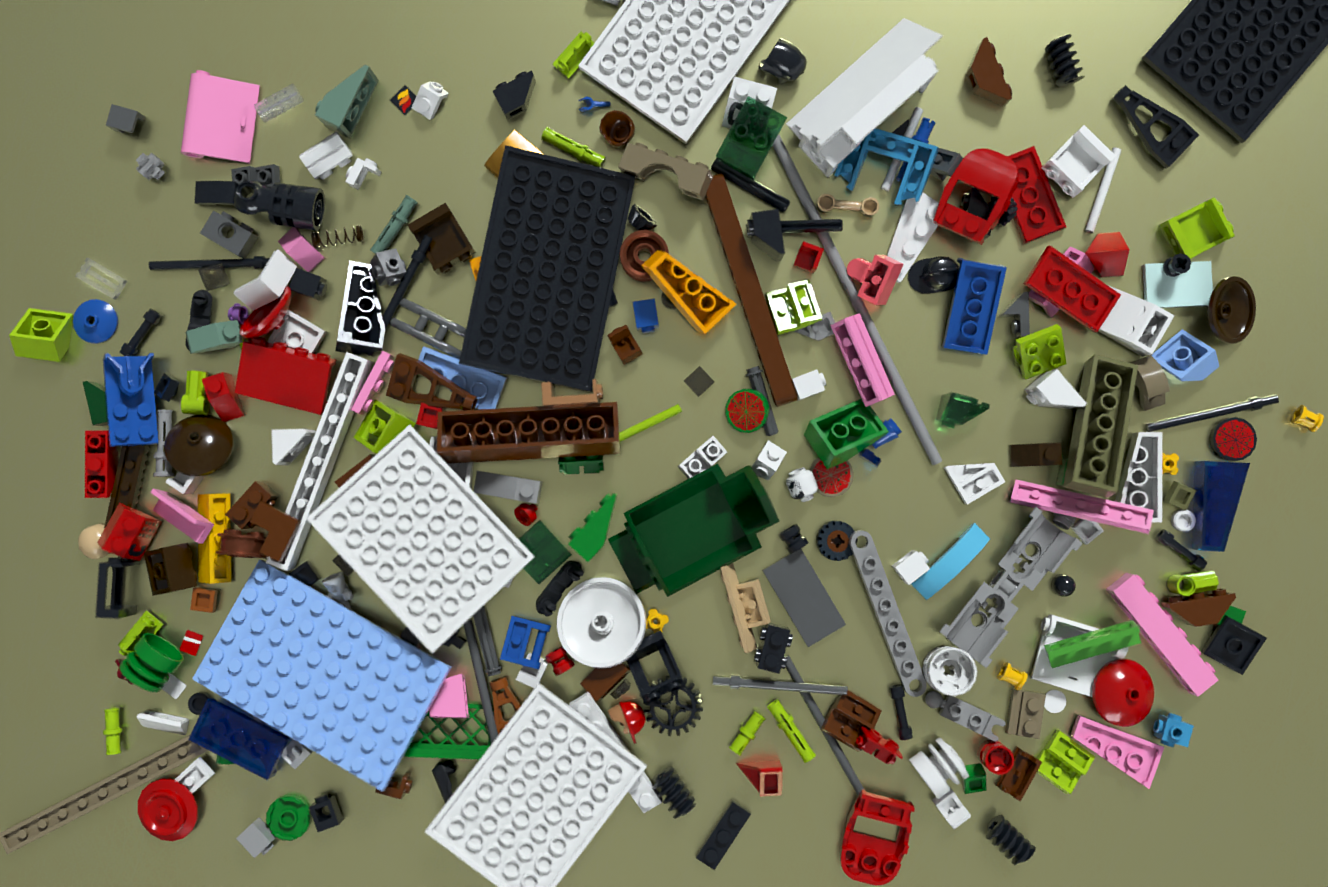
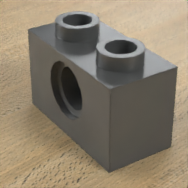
M213 210L200 234L235 255L246 259L258 239L256 235L252 234L254 229L243 222L240 226L233 222L235 218L224 211L220 215ZM230 229H234V235L231 238H227V232Z

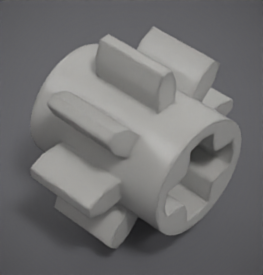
M142 153L136 159L139 164L136 168L137 171L148 180L152 177L159 180L165 173L162 169L165 164L153 153H150L148 156Z

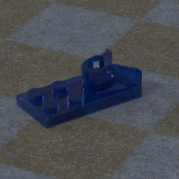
M209 698L188 740L268 780L276 775L278 761L288 741L293 738L213 698Z

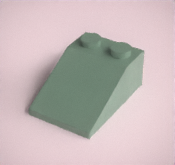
M367 65L362 66L325 94L323 100L317 103L315 116L327 128L351 138L379 81L371 68Z

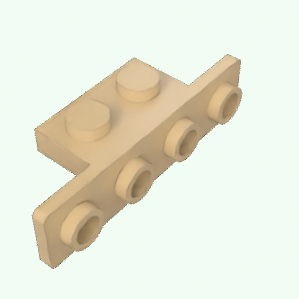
M731 563L721 567V579L726 585L728 592L727 600L732 606L734 613L733 621L738 627L740 634V645L745 653H750L757 648L752 627L769 624L771 620L759 579L739 584L734 564Z

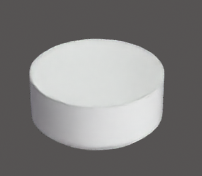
M1180 509L1172 514L1171 524L1176 530L1187 532L1194 528L1196 518L1191 511Z

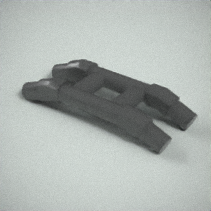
M403 298L400 306L420 315L415 327L396 318L391 320L390 325L460 359L461 350L442 340L447 330L465 337L466 328ZM428 320L440 325L434 337L423 332Z

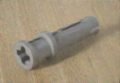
M157 410L158 444L157 452L153 454V458L156 459V472L153 473V477H174L175 473L172 472V466L167 461L165 452H163L165 443L163 441L164 423H166L167 437V434L172 429V410ZM163 461H165V470H164V471H163Z

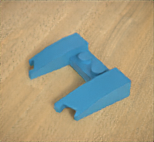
M875 128L862 140L856 149L839 163L835 176L842 175L849 182L846 187L853 191L868 151L907 162L908 165L894 204L902 205V200L915 198L916 202H919L939 148Z

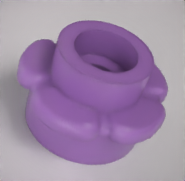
M239 303L234 304L228 310L229 320H237L238 325L243 324L248 317L247 308Z

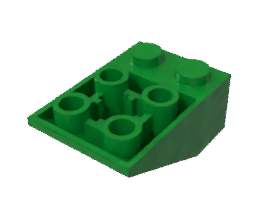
M608 493L599 503L602 507L597 512L592 510L583 520L586 522V525L582 529L577 527L568 537L571 539L568 545L587 562L593 558L606 542L618 496L616 493L612 496Z

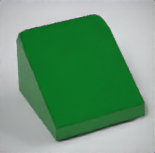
M982 764L966 765L965 769L969 777L965 780L962 778L964 794L987 791L986 773Z

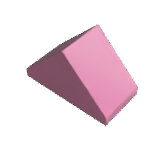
M292 227L278 241L286 253L309 273L325 259L296 227Z

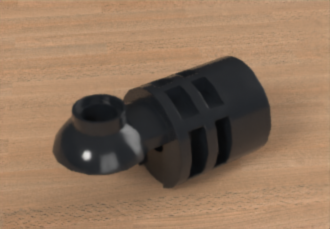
M245 181L238 185L233 193V203L237 210L247 215L267 212L270 223L273 225L318 231L324 219L325 195L321 188L275 182L270 187L257 181ZM254 193L251 197L246 198L248 194Z

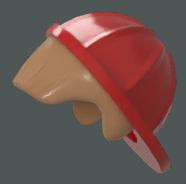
M621 701L619 702L620 704L609 709L608 714L613 721L620 722V725L624 726L623 733H630L633 743L637 744L635 735L642 730L646 720L643 709L636 703H622Z

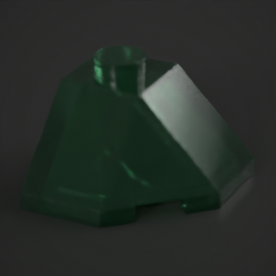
M953 392L947 393L941 397L936 421L942 422L941 426L954 429L955 426L963 425L988 410L990 404L984 402L978 404V399Z

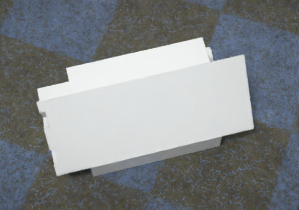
M903 18L786 123L801 140L798 146L827 178L835 172L839 163L856 149L871 131L917 90L921 94L926 90L938 70L936 69L935 62L929 57L926 58L924 53L936 44L943 35Z

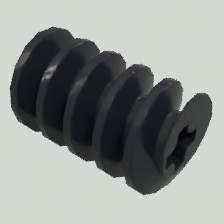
M1071 34L1060 36L1052 40L1045 47V52L1050 53L1048 60L1053 61L1050 67L1055 70L1053 76L1058 78L1056 81L1058 86L1070 85L1085 77L1078 76V73L1083 70L1082 67L1075 68L1080 59L1072 60L1077 51H1069L1074 46V42H1066L1071 38Z
M670 766L652 779L656 781L652 788H661L658 796L666 795L663 804L671 802L668 811L676 810L677 812L673 816L676 819L690 812L696 806V803H694L695 798L693 796H688L690 793L689 789H683L684 782L678 781L679 775L673 774L674 768Z
M1003 815L996 816L989 823L986 839L991 840L994 838L992 841L994 846L1001 844L999 851L1003 853L1007 850L1005 857L1007 859L1013 857L1011 862L1013 865L1027 861L1035 853L1036 847L1031 845L1028 839H1024V836L1014 826H1011V823L1005 820Z

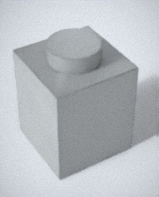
M259 817L236 839L255 858L260 853L265 855L274 846L272 841L276 837Z

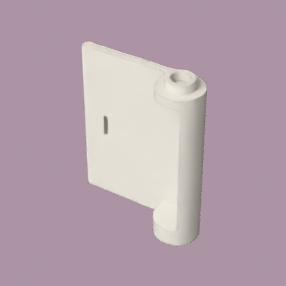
M1049 614L1041 622L1042 634L1030 679L1092 697L1093 682L1098 671L1112 660L1123 659L1129 647L1052 668L1044 645L1098 630V628Z

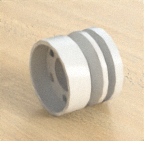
M949 646L937 647L930 651L923 661L922 671L926 682L930 687L943 694L952 696L964 694L971 689L976 681L977 669L975 661L962 649ZM944 665L950 666V674L944 673Z
M940 737L935 740L940 748L938 752L932 744L928 745L932 754L931 757L928 758L920 751L909 759L938 799L950 791L946 782L947 779L950 778L956 785L960 784L955 773L958 772L964 780L969 777L961 758Z

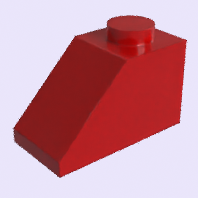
M221 372L202 379L208 401L221 421L228 422L245 416L239 395L235 393L236 386L232 374Z

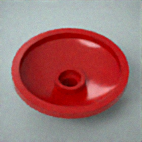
M286 286L279 298L252 311L243 322L239 334L243 338H253L264 335L272 329H279L284 324L285 320L283 318L290 307L291 289Z
M1128 659L1112 660L1098 671L1092 687L1093 702L1098 713L1107 722L1121 727L1136 725L1145 719L1153 706V681L1147 670L1139 663Z

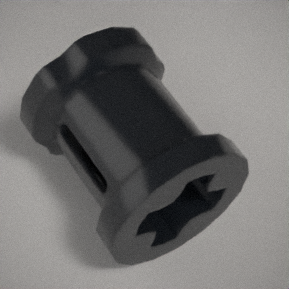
M1183 254L1170 257L1163 263L1164 273L1170 277L1186 273L1190 269L1191 260L1187 255Z

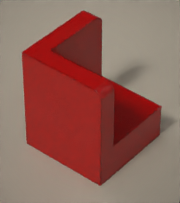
M803 241L793 266L814 274L824 249Z

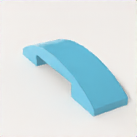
M973 523L959 537V540L926 573L916 579L911 585L928 600L961 572L983 549L990 538Z

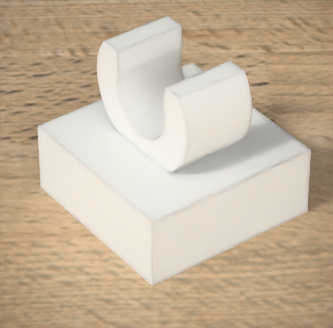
M293 739L279 755L296 769L313 751Z

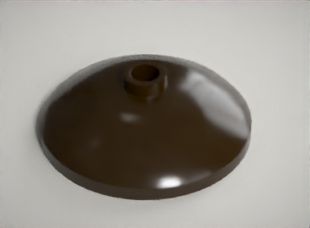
M1237 276L1222 279L1213 289L1208 301L1207 316L1210 328L1214 335L1224 343L1234 344L1245 339L1253 327L1256 316V301L1253 290L1246 280Z
M193 415L179 421L169 431L164 443V452L169 464L176 471L188 476H204L217 471L229 460L234 448V438L230 428L224 421L212 415Z

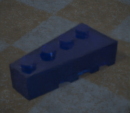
M1195 461L1194 489L1197 491L1193 499V514L1196 518V524L1192 529V549L1225 551L1250 463Z

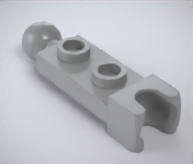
M931 691L926 695L925 701L927 706L933 709L941 708L939 715L995 742L998 741V737L992 733L991 729L994 725L1005 726L1006 723L1001 718L952 695H947L945 700L937 691Z

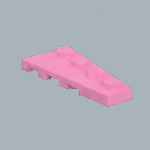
M1077 715L1070 736L1150 789L1164 747Z

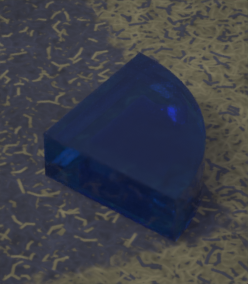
M869 449L862 450L859 457L877 468L882 461L881 458L875 456V453Z

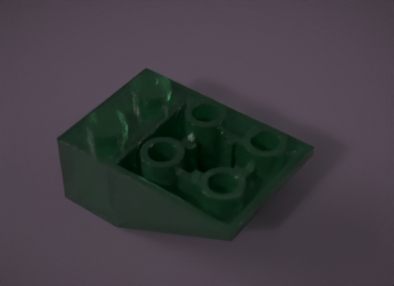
M748 96L717 152L716 159L755 180L787 117Z

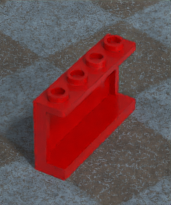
M253 337L243 341L235 387L236 394L319 415L323 414L328 402L326 401L332 367L336 365V359L330 358L331 356L325 353H317V355L309 353V350L296 347L292 349L282 342H265L266 339L262 337Z

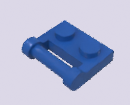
M511 616L500 660L540 669V656L546 634L550 631L551 626ZM532 628L538 629L532 656L529 660L524 657Z

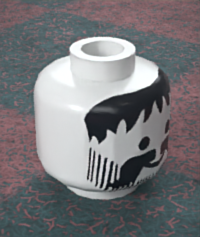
M804 467L788 474L789 477L786 479V485L791 497L796 500L801 499V502L813 499V494L818 490L813 472L806 470Z

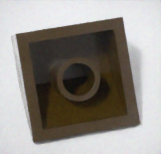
M188 543L163 547L144 553L152 596L197 586V573L193 569L192 564L193 553Z

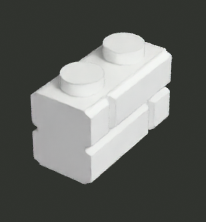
M337 131L299 155L301 161L315 180L319 177L322 180L333 173L331 169L337 165L340 168L351 162L350 157L353 156L351 150Z

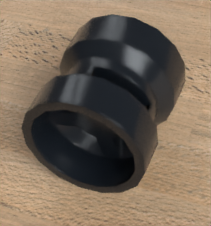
M798 524L792 525L779 534L780 539L787 544V550L790 554L809 543L806 537L801 535V529Z

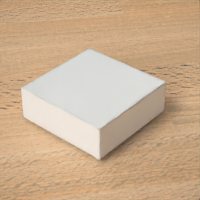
M1080 519L1071 527L1085 545L1104 532L1097 522Z

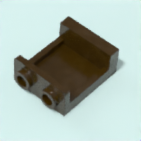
M446 203L407 225L419 244L425 235L433 239L425 255L437 274L448 273L453 269V265L470 260L473 257L472 254L475 253L471 243Z

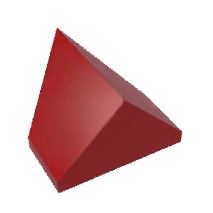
M1120 232L1098 233L1085 254L1099 272L1100 278L1124 276L1130 249Z
M780 760L736 763L757 789L760 797L782 795L783 769Z

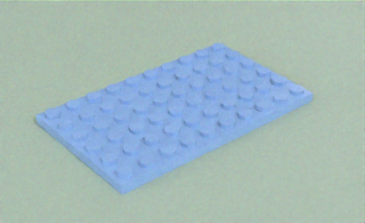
M259 560L192 679L370 785L384 791L452 667L273 565L266 563V561Z

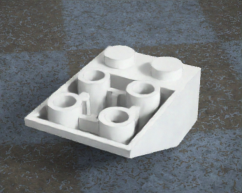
M1111 287L1121 296L1098 331L1142 357L1152 355L1174 315L1153 303Z

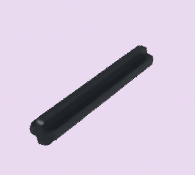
M718 158L714 160L711 166L712 171L718 174L722 173L724 178L780 211L785 212L790 204L788 199Z

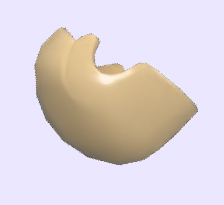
M99 523L89 526L79 535L78 547L86 557L94 560L103 558L110 553L102 550L97 543L105 529V524Z

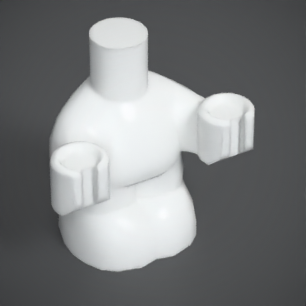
M343 572L332 574L323 579L322 583L329 592L326 596L350 609L351 606L348 599L352 600L354 597L345 582Z

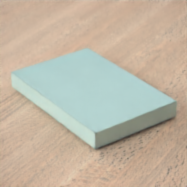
M1211 261L1191 262L1190 269L1186 273L1175 277H1170L1164 273L1163 263L1142 265L1144 300L1160 308L1208 306V301L1213 291Z

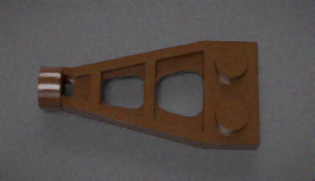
M401 353L396 355L386 396L409 404L421 405V403H425L428 406L454 408L463 411L475 409L478 400L477 396L470 394L422 361ZM417 374H421L430 380L431 388L428 394H419L413 391ZM439 384L452 391L450 400L439 399L435 396Z

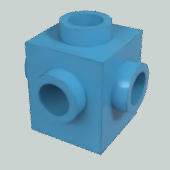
M1168 713V716L1159 714L1158 719L1155 720L1153 725V736L1161 739V744L1174 747L1175 744L1188 747L1194 725L1182 721V717L1176 714Z

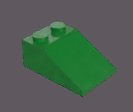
M861 398L811 420L804 436L825 467L830 469L846 462L887 435L889 431L872 407H865Z

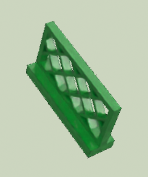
M468 704L469 709L477 710L473 713L469 710V718L461 724L456 718H451L458 727L450 735L441 727L448 718H444L438 723L434 718L430 717L428 711L424 719L428 716L436 726L428 734L419 726L418 730L424 737L418 743H410L403 757L480 760L491 745L488 730L485 728L487 724L483 725L475 717L483 709L482 704ZM471 718L480 726L472 736L463 727ZM437 728L446 736L440 744H435L429 737ZM459 729L468 737L462 745L456 744L451 738ZM482 729L488 735V745H479L473 739ZM425 739H427V740L429 741V743H422V742H423ZM447 740H449L452 744H444V743H445ZM469 741H472V742L474 743V745H466V744H467Z

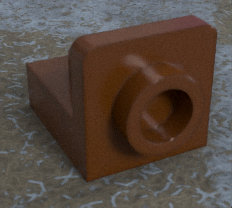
M406 772L401 784L398 783V780L391 778L384 791L376 788L375 793L402 799L406 793H410L413 783L410 780L411 773Z

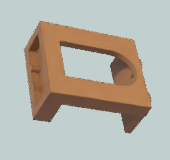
M593 379V394L555 396L554 385L551 382H543V406L599 403V399H603V387L601 384H598L596 379Z

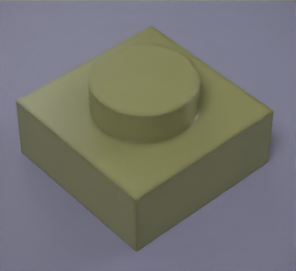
M1173 481L1164 501L1187 510L1197 490Z

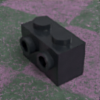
M769 623L761 628L759 640H762L760 649H756L754 662H756L758 669L780 674L781 669H785L787 663V656H785L786 647L791 646L793 634H790L791 630L788 627Z

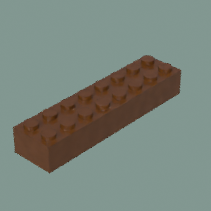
M617 402L438 412L437 454L446 464L620 454Z

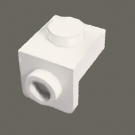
M425 83L421 85L412 109L431 120L434 118L441 100L447 97L448 92L443 90L442 85L439 83Z
M357 158L354 165L349 167L345 182L359 190L368 171L378 176L382 172L377 168L378 164L368 158L365 161Z
M768 440L751 467L756 475L770 480L787 452Z
M949 787L950 791L939 799L935 797L932 801L951 827L955 829L968 820L971 815Z

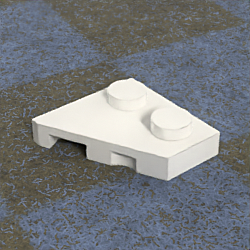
M995 463L944 467L965 504L971 503L1005 483Z

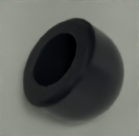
M1065 574L1057 575L1051 584L1053 592L1062 597L1070 596L1076 588L1074 579Z

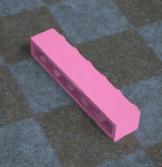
M1125 573L1110 585L1106 591L1127 617L1138 625L1140 633L1187 692L1199 697L1218 681V678L1214 675L1215 669L1208 662H1204L1201 659L1199 649L1193 644H1189L1186 640V633L1180 627H1176L1172 622L1173 617L1165 609L1162 610L1158 605V598L1144 588L1145 582L1137 574Z

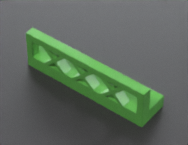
M1133 620L1053 642L1044 645L1051 667L1056 668L1140 644L1141 640L1138 634L1140 630L1138 625Z

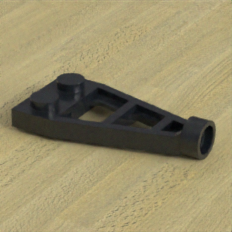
M1126 85L1112 97L1121 106L1150 154L1165 168L1170 167L1199 136L1182 118L1137 92L1130 90ZM1139 106H1144L1153 114L1146 123H1142L1135 114V110ZM1156 120L1163 121L1171 127V132L1162 141H1157L1150 130L1151 125Z

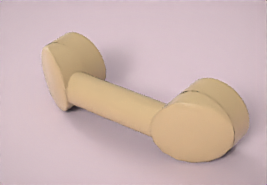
M822 194L817 200V206L823 212H828L835 208L858 210L864 215L870 216L879 210V202L873 197H868L862 202L835 200L831 194Z

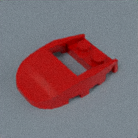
M982 148L969 152L945 185L933 223L982 245L985 242L983 238L990 229L993 230L999 219L1011 204V197L1019 181V171L1016 164L1008 156L991 149ZM958 180L999 198L988 220H984L947 203Z
M864 789L861 790L847 817L841 849V866L849 878L870 885H884L894 879L901 867L904 854L907 855L909 849L908 842L912 831L910 816L911 811L914 812L915 810L912 802H904L869 793ZM857 816L900 826L896 840L892 841L853 831Z

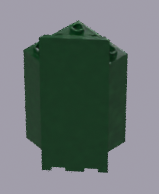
M716 464L625 512L624 515L627 522L624 525L626 530L608 538V541L636 594L656 585L659 591L663 589L666 596L669 597L720 570L721 567L727 566L762 548L756 534L780 521L768 493L750 465L725 476L719 464Z

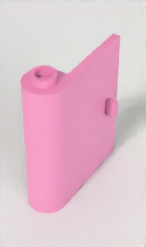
M196 70V73H192L190 76L181 154L195 158L209 156L250 164L260 85L210 76V73L202 70Z

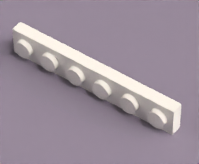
M589 692L570 702L569 706L629 751ZM644 771L628 791L643 813L661 804L663 800L661 796H658L659 792L652 788L654 785Z

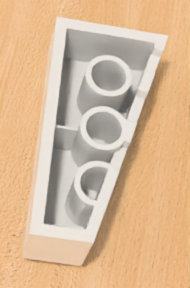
M1136 432L1132 434L1115 502L1154 510L1152 522H1162V432Z

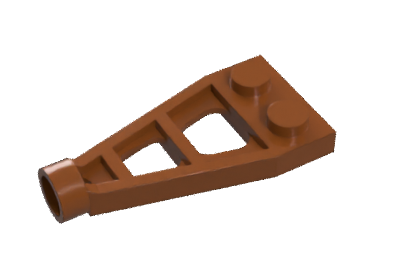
M506 676L489 682L493 695L494 718L498 735L510 721L503 720L501 706L511 703L516 712L521 706L511 691ZM504 688L502 693L497 692V690Z

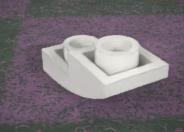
M712 436L677 467L690 479L709 469L727 451Z

